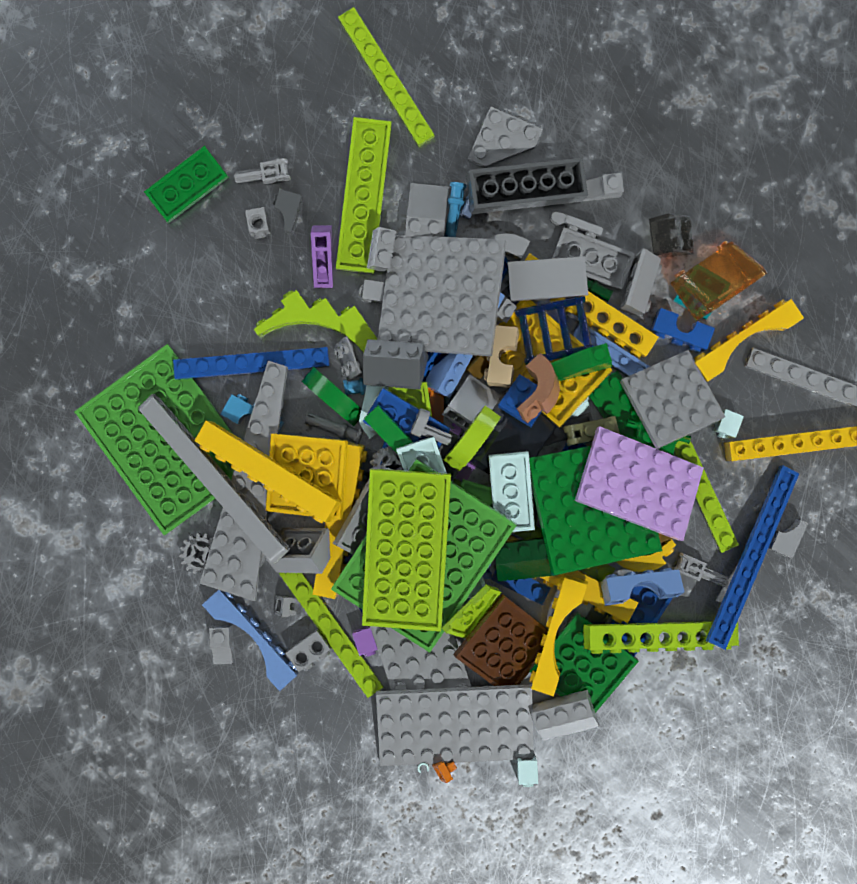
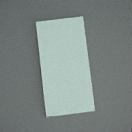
M529 452L488 455L493 508L517 523L513 532L535 530Z

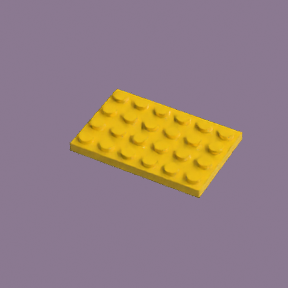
M531 300L520 301L508 322L498 324L499 326L518 327L519 330L517 351H505L500 358L503 364L513 365V383L520 374L538 385V382L530 376L526 365L540 353L552 363L587 349L586 346ZM482 356L489 365L490 361H487V356ZM612 368L559 381L560 392L556 404L548 414L543 411L542 413L560 428L611 373Z

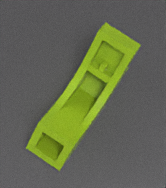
M485 405L476 415L460 440L446 455L444 461L457 471H460L468 464L488 438L501 416Z

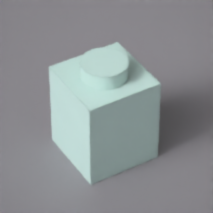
M724 409L722 411L725 418L716 422L713 432L718 433V437L729 440V438H736L744 416Z
M535 755L532 759L521 760V758H517V780L519 785L523 787H532L534 784H538V767Z

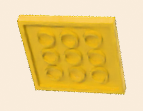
M271 433L269 456L341 500L342 503L332 519H342L348 441ZM267 490L266 511L313 517L308 511L304 513L296 508L297 505L292 501L288 503L279 497L280 494L276 491L272 493Z

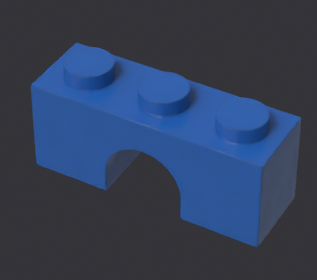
M663 308L657 310L650 331L657 335L659 339L664 340V338L672 340L671 343L678 346L684 344L690 347L689 350L697 353L708 349L715 330L714 327L697 321L692 324L688 333H683L677 328L676 324L679 314Z

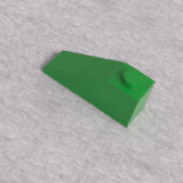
M605 343L584 349L551 364L558 380L562 381L611 368L612 360L608 345Z

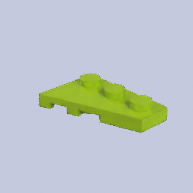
M486 584L441 629L447 634L466 639L502 592L498 588Z

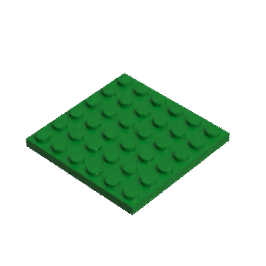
M591 446L529 458L531 485L552 576L662 551L658 532L575 501Z

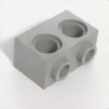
M317 629L288 649L286 655L298 672L303 669L307 671L315 665L313 663L318 658L323 660L330 654L331 646L319 629ZM316 641L321 642L323 649H314L313 643ZM305 653L307 660L300 661L297 654Z

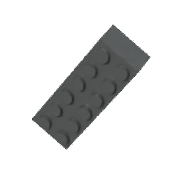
M583 157L469 170L466 175L471 214L583 202L588 196Z

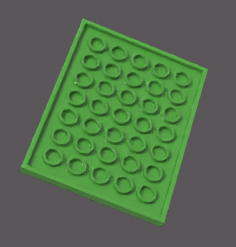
M166 344L74 411L164 536L215 500V497L145 418L138 407L151 394H155L195 439L205 421H212L234 434L194 378L175 380L173 360L179 358L169 344ZM210 451L208 454L225 474L232 479L234 469L231 468L232 464L216 459V454Z
M418 459L414 461L408 470L438 473ZM452 481L450 486L442 627L459 611L517 526V523ZM367 534L331 588V590L362 610ZM392 628L429 653L444 633L442 629L440 632Z

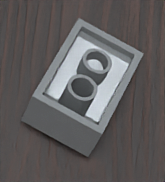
M411 183L405 236L444 237L448 186Z

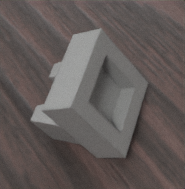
M276 595L274 614L281 617H289V615L296 614V610L290 609V604L297 603V599L285 595Z

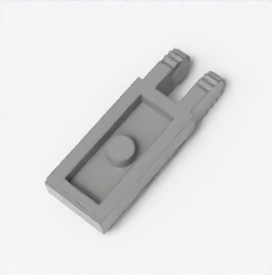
M556 211L550 216V222L553 225L561 226L564 224L567 225L568 229L576 232L578 230L585 232L584 235L592 238L600 237L603 232L602 227Z

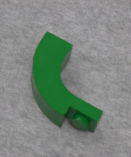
M313 367L301 382L352 426H355L360 419L362 408Z

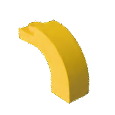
M670 539L661 543V552L625 559L615 563L635 572L656 570L666 564L662 557L669 556L674 551L673 548L676 544Z

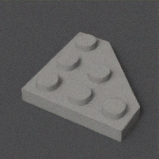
M490 107L468 157V161L486 168L499 161L517 156L519 153L535 149L543 129Z

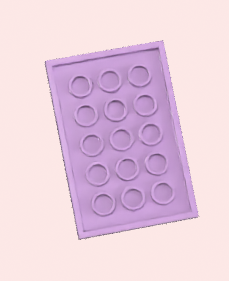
M597 427L575 501L673 539L683 541L704 467L661 450H656V448L603 427Z

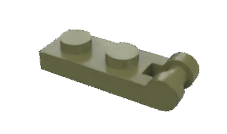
M613 416L563 427L564 433L567 434L568 438L566 440L567 446L592 442L597 427H603L620 434L616 417ZM575 431H578L579 438H575Z

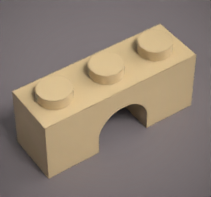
M496 325L492 356H487V361H490L489 369L486 368L484 380H487L489 386L510 388L513 383V365L503 364L500 358L505 351H517L518 327Z

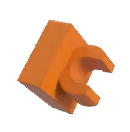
M440 761L432 764L441 782L448 783L453 780L450 773L457 769L453 761L451 763Z

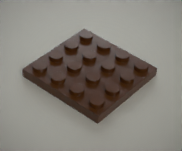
M502 594L453 655L493 686L520 685L535 665L538 652L542 653L544 646L540 645L543 634L547 635L549 630Z

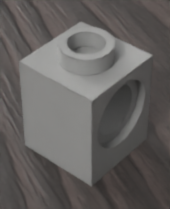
M264 207L245 210L249 234L252 237L255 236L256 239L266 237V234H271L267 211ZM257 220L263 221L260 228L254 227V223Z
M364 280V285H360L359 296H362L364 302L382 304L385 282Z

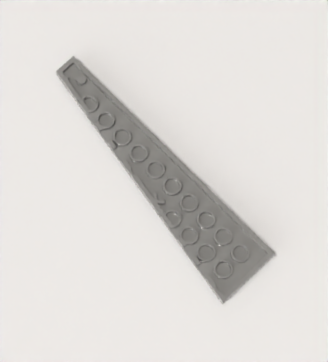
M271 361L267 362L244 437L245 442L268 456L270 454L271 433L278 434L280 429V415L283 407V395L288 370L287 366ZM234 470L232 482L267 521V490L263 488L264 484L260 481L256 483L247 478L248 474L243 471L238 472ZM224 508L219 518L200 584L256 601L262 552Z

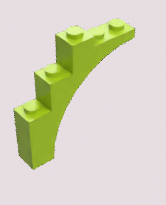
M291 290L284 294V299L281 302L285 307L283 309L280 307L271 313L273 316L267 320L265 318L256 323L257 327L254 328L256 334L262 337L273 330L289 325H319L347 336L363 353L368 339L377 340V337L355 306L352 308L350 306L346 307L340 312L342 315L338 316L326 298L323 300L321 298L317 299L312 303L313 307L309 308L297 290L294 292Z

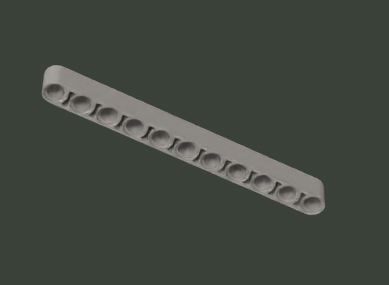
M151 394L138 407L140 412L266 558L276 564L290 550L289 546L206 451L199 448L200 444L194 441L195 438L165 403L157 395Z

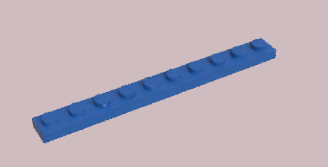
M784 465L778 468L706 638V642L723 650L727 648L799 476V473Z

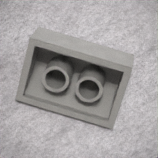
M642 248L635 255L619 310L642 316L645 312L649 311L651 305L649 297L650 294L654 293L657 283H654L655 277L659 276L662 269L660 264L661 258L647 249Z
M282 528L279 536L289 546L290 550L276 564L267 559L273 569L278 573L322 574L330 560L329 529Z
M588 690L532 704L533 710H531V715L536 730L543 740L599 727Z

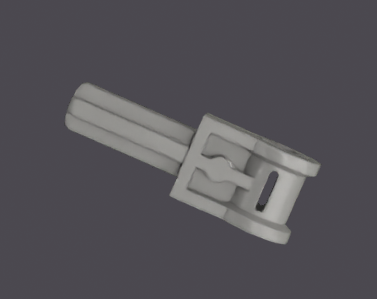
M288 159L261 162V168L235 172L234 179L236 183L262 180L264 184L289 181L291 177L288 175Z
M681 552L679 553L680 558L676 567H673L672 570H679L681 574L698 581L703 578L719 586L726 587L729 582L728 576L706 568L707 563Z

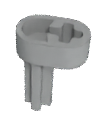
M420 408L410 433L421 437V435L428 438L433 436L436 441L449 445L453 435L427 425L430 412Z

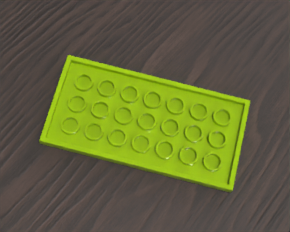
M370 469L362 626L441 632L451 474Z

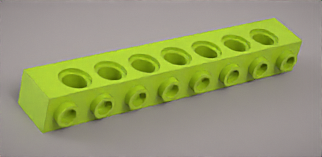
M714 621L584 625V649L591 650L592 654H601L603 650H609L610 653H621V649H628V652H640V649H647V652H659V648H665V651H677V648L681 647L685 651H695V647H702V650H714L715 645L706 642ZM738 622L726 650L732 649V646H739ZM681 632L682 639L678 641V634ZM700 632V639L697 641L696 634ZM626 633L627 641L623 643L622 636ZM645 633L646 639L644 642H641L640 637ZM661 633L664 634V639L662 642H660L659 635ZM605 634H608L609 640L604 644L603 637Z

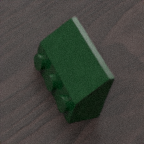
M543 537L506 541L495 557L498 582L552 576Z

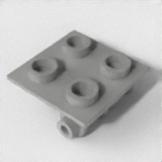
M346 336L334 345V353L341 363L343 376L349 381L354 377L362 376L361 372L363 370L360 363H357L356 353H353L355 352L353 344Z

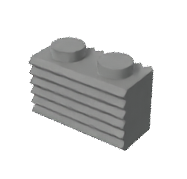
M382 227L373 230L367 264L368 269L383 272L391 268L393 245H395L394 241H396L394 238L397 233L395 230Z

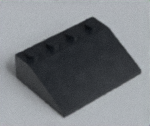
M506 391L492 410L501 416L500 420L476 454L468 462L490 474L488 455L528 451L529 458L537 457L556 428V424L542 414L539 415L533 426L529 427L498 408L499 403L507 393Z

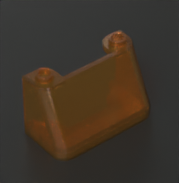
M727 240L717 246L718 251L687 272L685 269L674 275L676 279L670 283L696 321L711 313L767 274V271L761 264L733 241L730 243Z

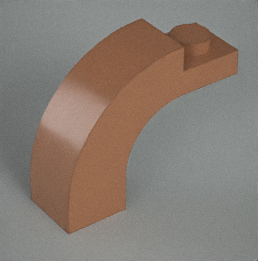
M541 353L526 365L530 376L538 382L535 392L517 408L521 418L526 423L535 418L541 410L548 414L556 404L560 392V384L550 361Z

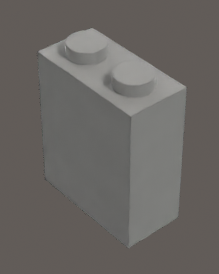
M469 374L442 415L466 431L485 405L493 410L501 395Z

